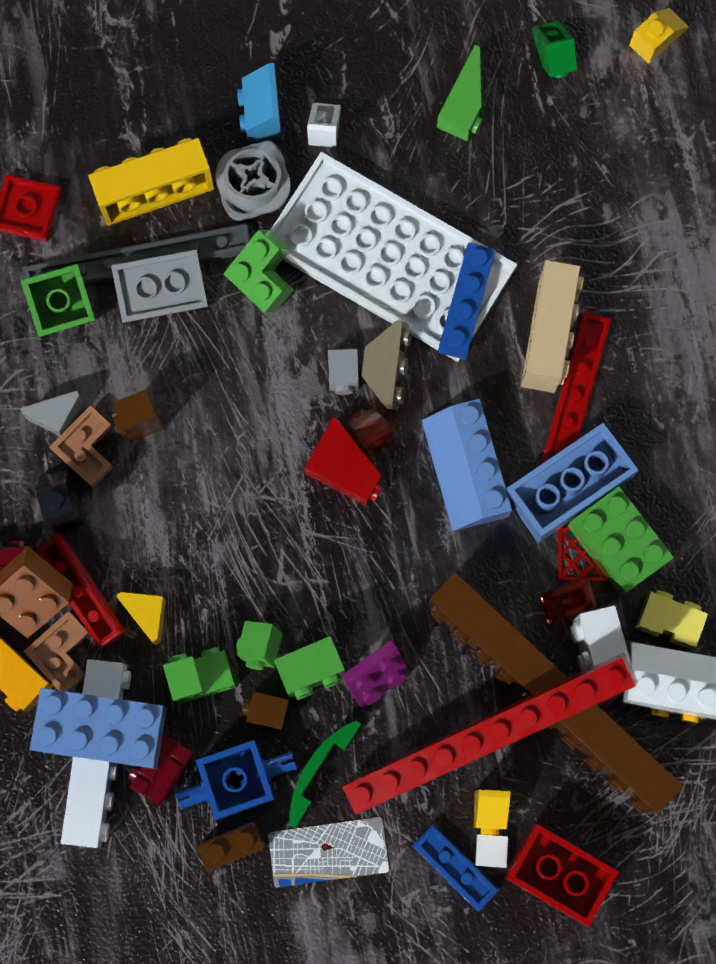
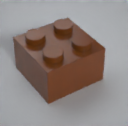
M27 547L0 571V617L26 638H29L70 602L73 583L31 548Z

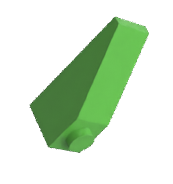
M476 45L438 116L437 128L465 141H468L471 133L477 134L483 118L479 117L481 111L480 47Z

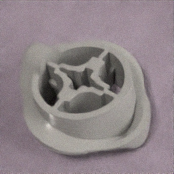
M263 141L234 149L225 154L217 165L215 177L222 205L228 215L236 221L274 212L286 202L289 196L290 178L286 171L285 161L278 147L271 141ZM266 170L274 176L275 183L270 182L269 178L265 176ZM232 178L240 185L241 190L239 192L231 185L230 181Z

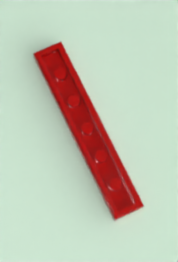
M585 311L582 313L570 356L567 378L564 379V384L562 385L541 464L579 439L610 326V318Z

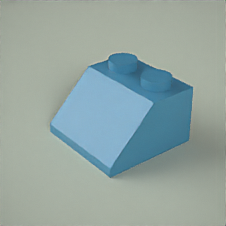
M268 63L242 78V89H237L239 106H244L245 115H239L241 133L246 132L248 142L281 139L274 63Z

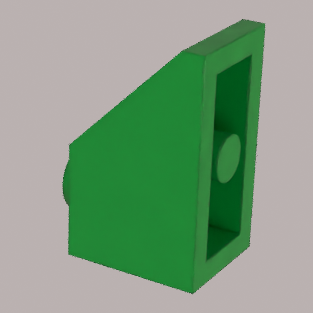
M559 21L532 27L542 67L550 77L562 78L567 76L569 72L577 71L574 38Z

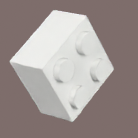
M615 606L579 614L572 621L573 626L569 627L573 643H578L581 655L577 656L581 672L622 653L625 654L631 666Z

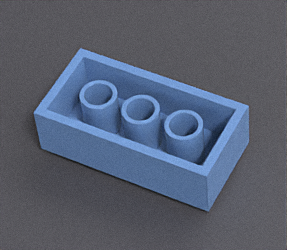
M40 688L29 750L157 769L167 708L162 705Z

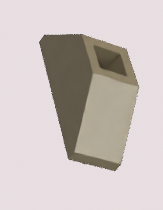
M403 321L394 322L365 346L362 367L363 379L387 409L399 410V404H403L405 397V388L401 387L402 377L408 371V358H405L406 346H410L412 331L408 329L409 324Z

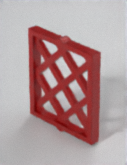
M560 528L558 530V581H608V578L596 563L586 555L587 551L584 550L582 552L575 545L578 539L575 538L571 541L564 534L567 531H571L570 528ZM562 537L569 543L563 551ZM571 547L580 554L573 562L565 555ZM562 557L570 564L563 571ZM582 557L590 564L583 572L575 565ZM573 567L580 575L578 577H567L565 574ZM594 568L600 576L588 577L586 574Z

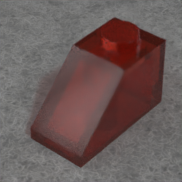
M373 407L367 411L361 409L350 417L351 422L348 423V430L367 458L392 442L393 428Z

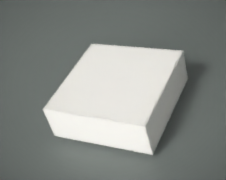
M477 834L475 865L506 868L508 837Z

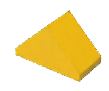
M125 592L117 594L116 597L152 643L155 645L161 642L166 605L164 597Z

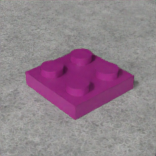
M390 641L342 674L341 677L362 709L366 705H371L378 701L381 695L390 688L401 685L406 677L410 675V672L399 650Z

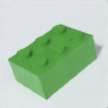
M620 486L574 518L567 526L608 578V581L620 597L674 558Z

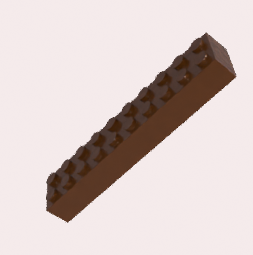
M454 573L430 598L428 603L430 608L429 615L440 625L445 622L452 629L450 634L461 645L467 643L474 649L472 655L483 666L487 664L492 666L497 671L494 676L504 686L508 687L511 684L519 692L516 695L519 700L568 679L458 574ZM597 705L548 726L550 729L556 727L564 735L561 739L571 749H580L586 755L583 760L596 772L602 770L608 776L606 782L618 793L621 791L625 792L631 798L628 801L629 804L640 814H659L683 787L680 782Z

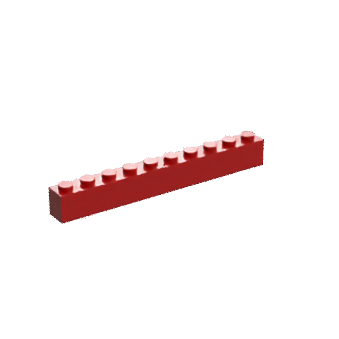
M619 654L350 779L342 788L355 815L636 687L638 680L625 654Z

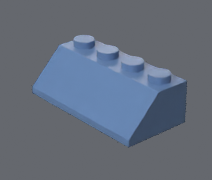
M480 398L452 405L423 419V429L452 532L509 517L512 509Z
M602 423L507 487L506 490L521 520L536 541L540 543L618 486L621 487L632 480L637 474L638 469L606 425Z

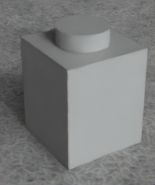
M357 349L328 350L329 391H335L338 395L352 394L353 390H358Z

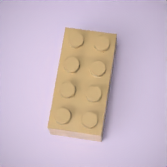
M545 260L538 283L521 387L555 393L558 385H563L564 379L567 378L570 360H565V357L568 358L569 350L572 349L574 332H569V330L573 329L574 322L577 320L579 304L574 303H577L578 296L581 294L584 277L579 276L580 266Z

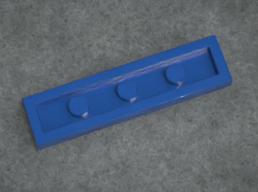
M468 242L438 353L466 360L496 249Z

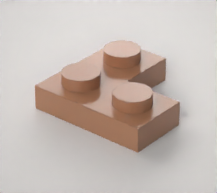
M90 405L49 448L86 483L94 488L113 468L93 448L108 433L112 425Z
M68 611L23 652L57 690L70 692L85 679V673L68 653L89 635V632Z

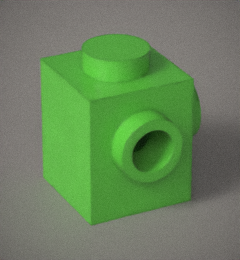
M245 621L242 635L236 643L237 656L246 663V667L254 670H263V667L275 668L274 660L277 659L283 634L273 624Z

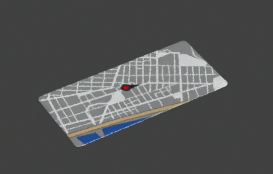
M381 817L274 831L268 834L274 886L276 888L386 873L389 871L383 820Z

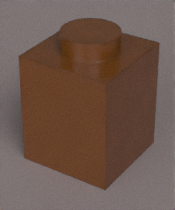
M253 692L252 698L246 697L242 715L247 716V723L283 731L290 701Z

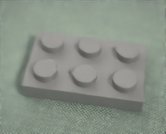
M197 249L111 265L122 323L208 307Z

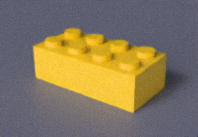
M190 138L183 139L175 146L166 149L157 148L152 150L149 155L140 158L130 157L123 160L119 165L100 167L93 174L88 175L107 226L214 190L210 168L199 138L193 140Z

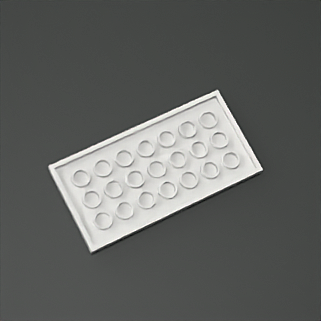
M320 152L271 228V231L291 248L283 261L392 324L396 321L408 323V329H411L412 336L436 350L439 348L467 244L470 242L485 246L323 152ZM495 252L472 339L517 267L516 263ZM448 356L457 362L460 360L459 358Z

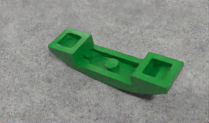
M358 721L351 722L332 734L321 744L307 762L298 779L291 801L289 825L291 827H297L312 803L302 796L334 745L344 751L346 750L361 726V723Z

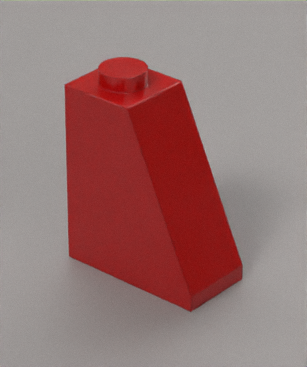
M332 418L304 468L305 474L367 506L370 500L374 502L377 500L383 489V486L380 485L381 475L337 419Z

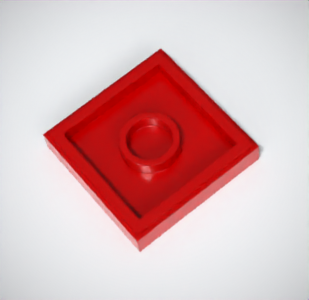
M6 174L0 192V232L47 242L62 192L61 187Z

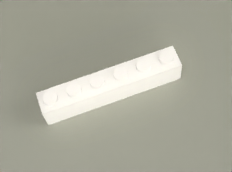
M87 659L82 694L123 700L124 689H129L131 671H127V665L124 663ZM73 757L61 844L102 848V843L108 841L110 824L105 823L107 811H111L113 807L114 793L110 792L111 780H116L118 763Z

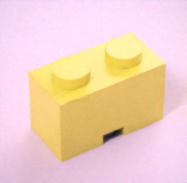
M656 590V593H649L645 598L635 629L655 637L663 633L670 636L668 640L670 643L688 650L696 648L708 613L701 611L702 607L695 603L684 601V604L674 601V596L667 592Z

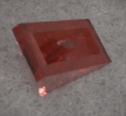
M589 578L540 594L548 623L576 617L579 614L594 611L597 608Z

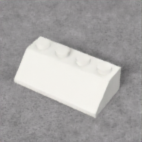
M631 642L629 658L631 668L638 682L636 687L623 692L622 703L716 720V657Z

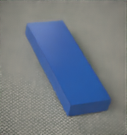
M434 824L412 845L477 912L499 891Z

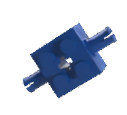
M253 740L196 760L201 775V783L175 791L176 799L190 796L188 799L178 802L180 810L207 801V803H210L214 819L219 820L275 800L270 785L271 778L297 770L294 761L282 765L283 762L294 759L292 752L288 751V753L265 760V758L261 757L257 742ZM233 772L244 777L238 789L235 785L228 784V780L232 779Z

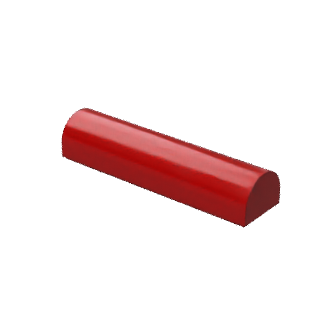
M62 534L54 535L35 551L73 583L69 603L99 649L116 642L127 632Z

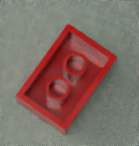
M533 824L504 878L579 923L589 927L614 882L618 871L540 825Z

